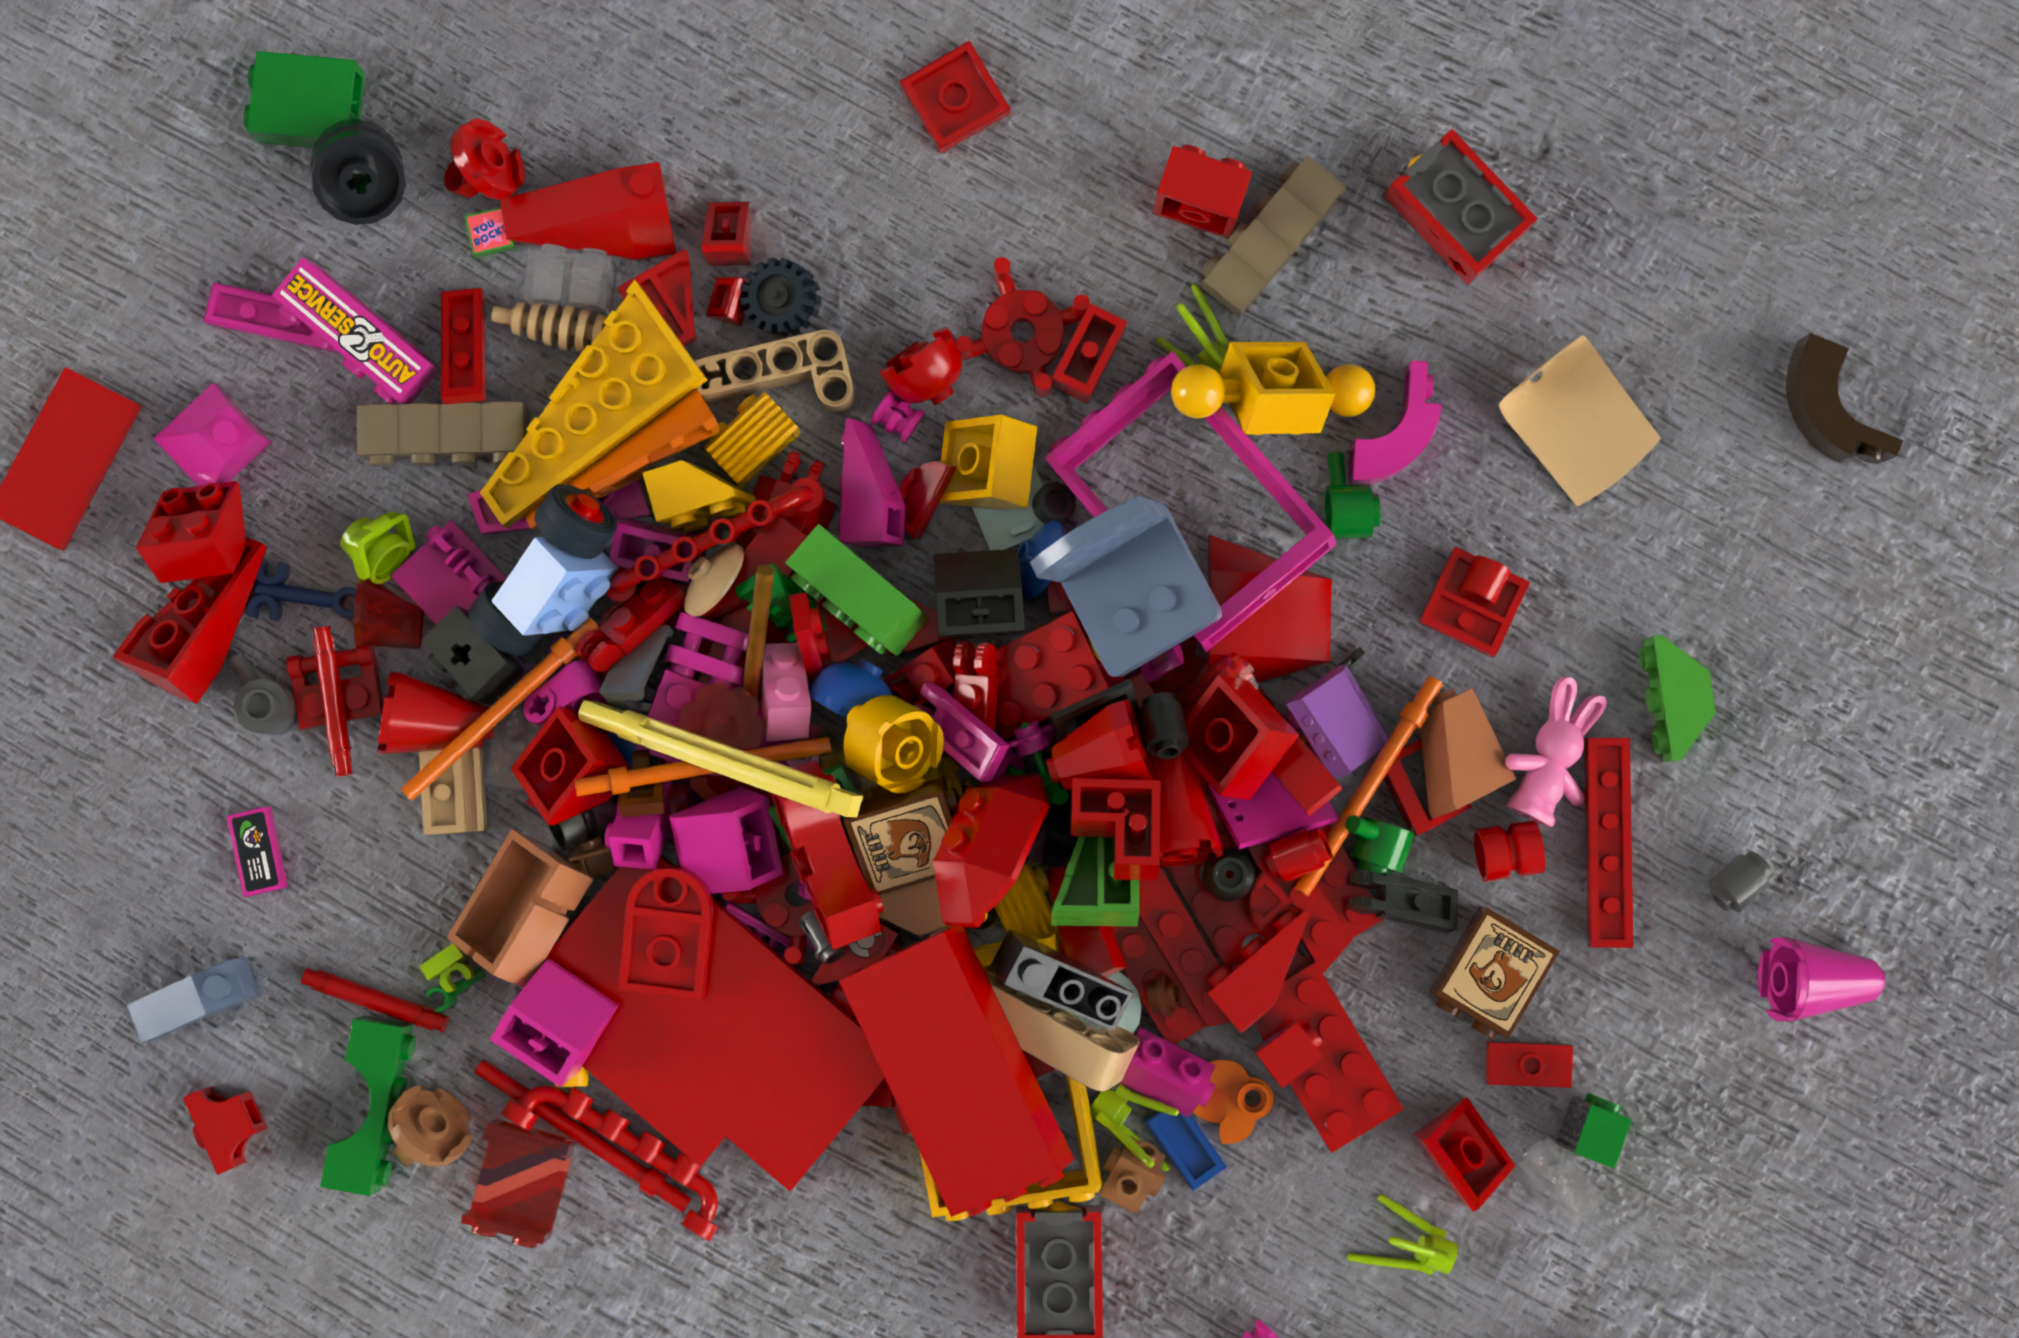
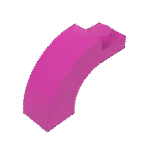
M1411 360L1405 368L1402 414L1395 430L1376 439H1355L1350 445L1347 485H1371L1393 477L1414 461L1430 442L1439 422L1442 404L1425 403V399H1431L1434 386L1433 374H1427L1428 362Z

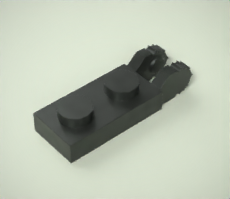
M1355 871L1349 874V884L1364 889H1377V899L1364 896L1349 897L1348 909L1350 911L1361 914H1376L1377 918L1444 933L1457 930L1458 889L1389 873L1380 875L1365 871Z

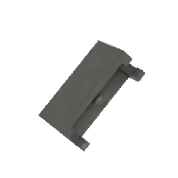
M661 625L628 656L625 655L614 666L611 665L599 691L610 706L623 711L631 710L642 715L649 712L652 706L650 703H637V701L644 698L645 692L643 689L654 671V665L659 654H666L669 644L679 646L677 642H665L666 639H671L673 630L669 625Z

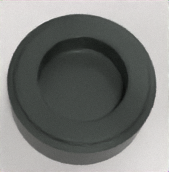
M1051 482L1036 492L1033 497L1032 508L1035 516L1042 523L1046 524L1049 521H1057L1063 524L1073 515L1076 508V500L1066 485Z

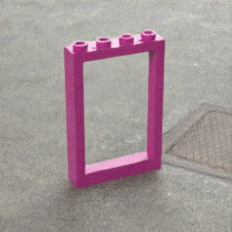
M1173 351L1165 358L1160 356L1153 360L1145 369V375L1134 384L1127 383L1114 394L1113 401L1101 411L1097 409L1088 414L1081 422V428L1070 437L1063 436L1050 447L1049 454L1044 457L1053 472L1067 486L1092 518L1108 509L1075 470L1171 391L1174 378L1186 367ZM1221 406L1214 414L1204 419L1306 536L1220 606L1222 610L1220 620L1193 635L1205 652L1210 650L1337 545L1334 534Z

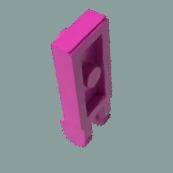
M925 682L920 692L937 710L933 713L925 706L918 704L913 706L928 713L939 724L944 737V751L982 782L991 781L1010 745L955 698H952V695L932 682Z

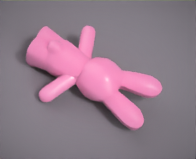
M1568 676L1560 677L1553 686L1549 720L1539 729L1536 736L1535 748L1538 755L1512 753L1505 758V765L1508 769L1527 771L1520 780L1518 789L1511 796L1506 807L1528 820H1535L1538 824L1547 827L1554 826L1555 818L1553 814L1555 805L1562 798L1563 794L1573 806H1580L1585 801L1583 791L1569 774L1567 768L1572 766L1581 757L1584 750L1583 737L1599 719L1607 705L1604 696L1590 695L1584 699L1570 719L1577 695V683L1575 679Z

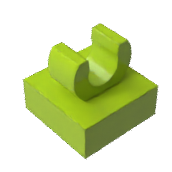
M453 943L419 966L427 980L440 978L441 987L448 993L457 990L451 981V975L455 970L460 971L467 981L475 977L473 968L463 962L470 956Z

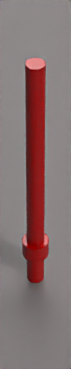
M485 1059L481 1061L474 1072L516 1102L529 1091L524 1085ZM543 1102L533 1109L532 1112L640 1184L638 1189L651 1198L656 1195L681 1213L690 1204L692 1198L666 1182L667 1176L653 1167L648 1170L552 1104Z

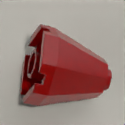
M1129 700L1108 705L1051 748L1052 758L1046 759L1054 784L1061 782L1065 790H1072V778L1156 780L1150 754L1146 749V745H1143L1140 736L1143 734Z

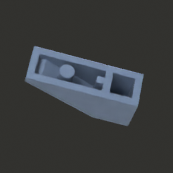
M243 957L227 960L190 975L127 1004L142 1044L261 995L247 958Z

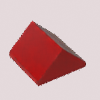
M1467 1097L1459 1100L1413 1133L1459 1200L1473 1212L1485 1203L1516 1166Z

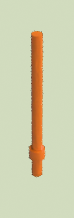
M589 617L566 639L561 637L550 647L552 652L400 788L402 792L413 801L563 664L568 665L578 657L575 651L577 649L575 647L578 644L577 642L589 630L599 629L596 622Z
M1428 676L1412 702L1407 701L1398 715L1401 719L1338 817V822L1333 825L1326 836L1333 857L1350 832L1345 826L1347 818L1352 815L1358 817L1361 815L1415 728L1420 729L1429 716L1426 711L1443 686L1436 678ZM1331 860L1325 862V867L1301 876L1294 889L1309 897Z
M822 737L746 750V752L774 762H782L831 753V743L829 737ZM681 761L628 771L626 767L608 769V774L575 779L574 783L577 797L611 791L612 795L630 792L631 787L707 775L715 772Z

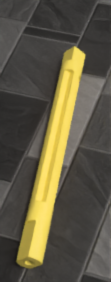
M584 700L579 709L578 717L580 721L616 733L619 738L826 813L834 812L845 817L858 816L863 796L841 789L836 783L631 710L623 711L598 701Z

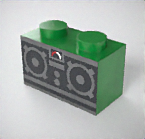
M1587 1093L1585 1100L1572 1096L1555 1143L1574 1154L1615 1169L1632 1119L1620 1114L1622 1106L1601 1097Z

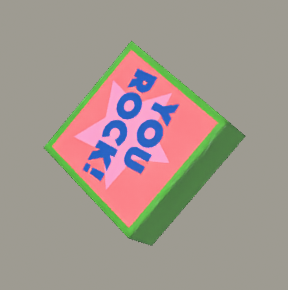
M501 207L465 216L472 252L476 258L516 249L515 242L506 239Z

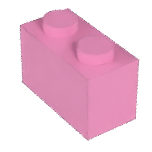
M798 642L765 644L759 691L766 741L808 739L811 701L806 669Z

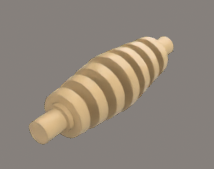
M517 302L512 309L494 306L491 320L494 323L509 325L512 334L520 337L524 335L527 328L529 340L538 342L542 335L543 343L554 347L558 340V346L561 350L570 351L575 338V350L582 352L587 345H590V341L592 344L605 326L603 322L608 316L598 314L594 323L593 312L582 309L578 317L577 306L566 305L562 313L560 304H550L545 314L544 303H533L529 312L527 302Z

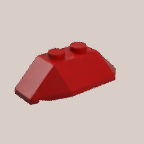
M1007 775L967 787L933 860L942 922L947 926L979 928L986 919L985 914L994 908L1016 883L1049 808L1048 796L1044 787L1045 780L1040 775Z

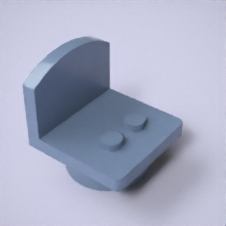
M1137 496L1101 513L1058 539L1030 562L1037 578L1061 582L1104 668L1113 677L1125 676L1217 622L1222 617V610L1166 504Z

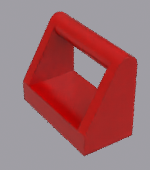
M1421 739L1403 747L1384 777L1385 784L1408 831L1413 832L1414 836H1418L1472 808L1469 803L1433 819L1432 817H1427L1400 762V759L1422 749Z

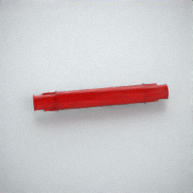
M320 626L312 628L315 652L313 655L316 661L328 738V752L331 755L332 767L335 769V777L353 774L351 766L352 747L350 746L336 655L337 650H335L334 639L331 636V626Z
M306 968L301 978V984L312 987V990L405 1021L416 1027H422L431 1031L435 1029L443 1033L449 1022L448 1015L445 1016L439 1012H434L435 1009L429 1008L426 1005H421L336 976L334 973Z

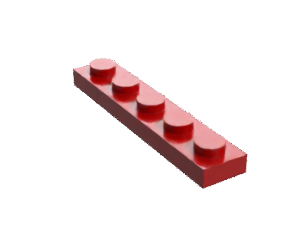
M1584 738L1587 947L1633 948L1630 738Z

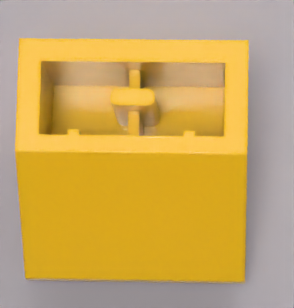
M683 460L642 473L656 521L671 525L672 529L683 528L684 532L705 528L708 526V519L721 515L722 518L732 519L746 512V507H749L752 502L756 501V497L704 468Z

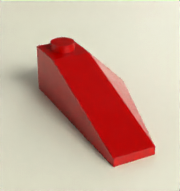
M659 162L617 168L500 200L506 239L513 242L549 248L575 249L594 255L600 253L620 256L622 259L633 261L676 254L664 178Z

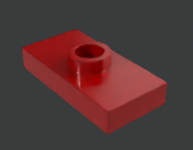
M1486 1041L1485 1084L1572 1088L1573 1045Z

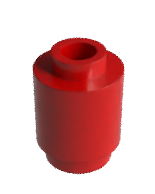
M1307 827L1270 842V852L1265 854L1267 864L1273 876H1281L1285 882L1323 868L1326 861L1333 859L1328 839L1320 827L1313 830Z

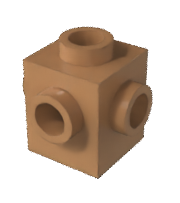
M1131 1137L1154 1161V1166L1151 1168L1147 1167L1124 1144H1122L1120 1149L1113 1146L1102 1166L1106 1174L1099 1195L1136 1215L1147 1195L1155 1197L1165 1180L1166 1174L1161 1172L1165 1155L1157 1151L1150 1143L1138 1141Z

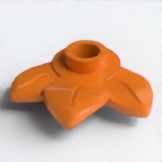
M1224 1059L1209 1061L1216 1065L1210 1078V1082L1215 1084V1088L1206 1106L1203 1107L1198 1104L1193 1113L1203 1120L1220 1123L1219 1137L1222 1144L1241 1142L1252 1133L1256 1120L1266 1116L1272 1109L1274 1103L1273 1091L1264 1080L1258 1077H1249L1242 1065L1237 1062ZM1250 1090H1255L1260 1094L1259 1102L1253 1106L1245 1102V1095Z

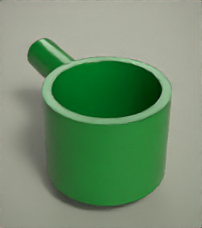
M1331 452L1327 454L1330 485L1326 486L1325 524L1334 534L1335 539L1371 538L1373 527L1380 526L1381 510L1379 495L1372 494L1370 484L1346 485L1344 455L1342 452Z
M1355 815L1348 817L1345 823L1346 829L1357 834L1350 853V857L1359 860L1357 868L1380 875L1385 873L1391 874V871L1402 874L1415 834L1372 818H1360Z

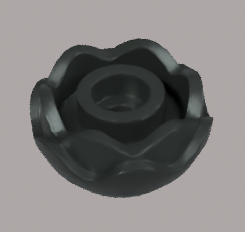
M1235 848L1223 849L1222 856L1218 858L1214 852L1208 856V860L1204 864L1202 881L1204 887L1218 900L1226 902L1238 900L1245 897L1252 889L1255 881V867L1252 860L1242 851ZM1229 870L1233 872L1231 879H1227L1225 873Z

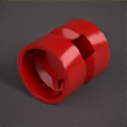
M1535 820L1510 823L1507 831H1504L1500 825L1474 830L1475 857L1483 882L1508 879L1511 871H1515L1520 876L1544 873L1545 851L1543 839Z

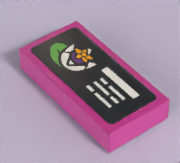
M266 806L226 816L243 897L289 888L272 808Z

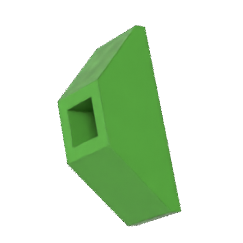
M1652 636L1643 640L1644 647H1641L1639 651L1642 670L1648 672L1650 688L1646 689V704L1648 711L1654 713L1656 729L1652 731V744L1657 755L1660 754L1661 762L1681 760L1716 713L1710 671L1664 636Z

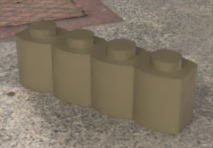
M1309 156L1301 164L1294 160L1279 179L1284 185L1275 195L1268 191L1253 210L1258 215L1249 226L1241 223L1227 241L1232 246L1222 258L1215 254L1201 272L1206 277L1201 288L1238 318L1245 313L1263 289L1331 210L1346 188L1344 184Z
M509 401L468 402L444 405V403L357 406V456L364 460H369V466L392 467L394 466V460L410 459V465L434 466L435 459L451 458V464L475 465L477 464V458L493 457V463L501 464L507 454L514 452L528 433L526 430L528 427V407L523 402Z

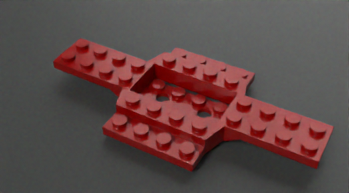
M1142 672L1129 679L1133 685L1140 710L1143 708V700L1155 694ZM1196 770L1221 839L1222 848L1237 849L1207 791L1209 783ZM1330 825L1320 826L1327 836L1331 830ZM1274 839L1245 847V850L1258 872L1260 873L1264 870L1293 901L1282 911L1283 913L1290 908L1295 913L1301 908L1309 912L1310 916L1300 939L1309 957L1301 955L1299 950L1296 949L1275 1005L1254 1022L1253 1025L1263 1041H1265L1293 1019L1301 1027L1308 1022L1322 1040L1323 1044L1318 1047V1050L1324 1058L1290 1082L1289 1085L1326 1147L1333 1153L1404 1110L1323 975L1349 945L1352 938L1384 919L1377 918L1376 914H1361L1348 909L1349 897L1364 896L1373 898L1368 889L1349 884V874L1357 870L1342 845L1309 897L1294 889L1300 877L1285 882L1281 876L1274 877L1271 873L1265 854L1270 852V842L1277 840ZM1204 863L1166 867L1223 964H1227L1232 968L1244 958L1240 951L1242 949V942L1247 935L1256 933L1266 939L1276 930L1272 923L1278 916L1262 931L1257 927L1250 913V892L1245 897L1230 902L1215 898L1204 887L1199 877V870ZM1159 867L1157 881L1139 880L1138 926H1116L1117 929L1112 932L1127 965V968L1123 969V971L1137 989L1139 998L1164 1040L1175 1045L1205 1026L1211 1027L1229 1023L1230 1021L1205 992L1211 986L1207 979L1220 966L1162 868ZM1227 871L1225 873L1226 878L1231 879L1233 872ZM1160 974H1167L1171 982L1176 981L1180 991V1006L1175 1007L1174 1014L1170 1017H1164L1162 1014H1153L1148 1003V981L1156 980Z

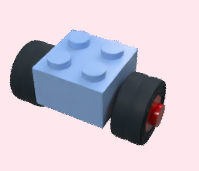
M557 484L550 489L544 501L537 508L534 517L537 527L545 537H535L505 582H491L487 584L469 609L468 619L475 632L487 643L505 653L516 656L528 655L535 649L544 634L576 630L588 619V611L595 601L607 592L610 587L609 581L618 570V567L603 552L607 543L616 532L617 522L615 517L601 501L575 486Z

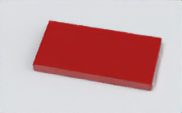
M65 367L0 486V519L59 550L65 551L142 406Z

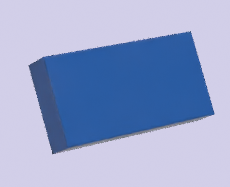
M1155 1111L1144 1119V1122L1192 1191L1227 1167L1191 1115L1188 1118L1180 1113L1177 1116H1171Z

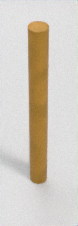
M760 565L756 573L741 700L746 704L756 703L759 695L774 578V569L769 565Z

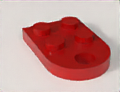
M677 866L659 867L642 876L631 888L626 901L618 990L702 1001L705 998L714 906L708 887L692 871ZM672 877L680 882L682 895L678 900L668 899L663 894L661 885L665 878Z

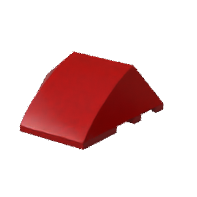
M1208 535V585L1219 606L1224 604L1277 559ZM1305 570L1208 650L1205 658L1204 693L1217 675L1222 674L1227 656L1240 659L1256 683L1330 662L1332 579Z

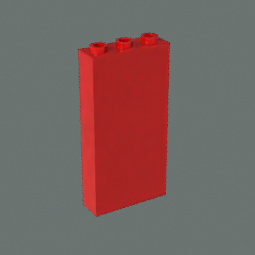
M952 926L857 970L839 981L951 1217L967 1211L969 1217L977 1215L993 1205L991 1201L1003 1197L1005 1202H1009L1028 1192L1026 1186L1038 1182L1042 1188L1064 1177L1062 1170L1074 1160V1157L963 927Z

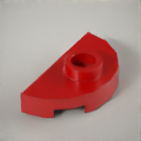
M939 461L925 463L918 468L911 469L901 481L899 491L906 505L905 531L913 539L922 538L957 469L956 466Z

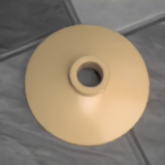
M728 544L714 552L708 559L700 557L692 565L688 573L691 582L684 602V609L689 615L697 617L705 614L730 589L743 563L744 552L740 546Z

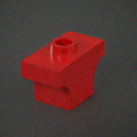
M211 1086L183 1097L195 1124L193 1126L194 1138L202 1149H206L216 1174L219 1175L246 1163L244 1151L247 1142L254 1135L268 1129L252 1092L248 1091L232 1098H226L216 1093Z

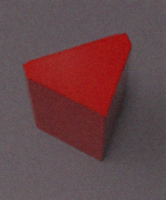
M739 277L717 278L706 317L742 327L745 318L744 311L747 310V307L741 305L740 298L746 297V293L741 291L742 283L746 285L748 283Z

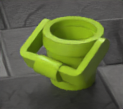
M396 511L382 514L374 520L369 517L357 519L347 528L340 541V547L353 560L357 576L363 581L369 579L374 584H381L392 578L390 575L408 559L410 552L416 548L407 515ZM396 525L398 534L389 531L392 526Z

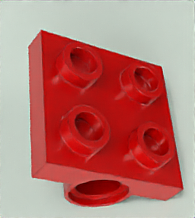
M1453 547L1417 623L1494 658L1500 649L1530 582L1510 573L1511 570L1495 560L1484 556H1474L1460 548Z

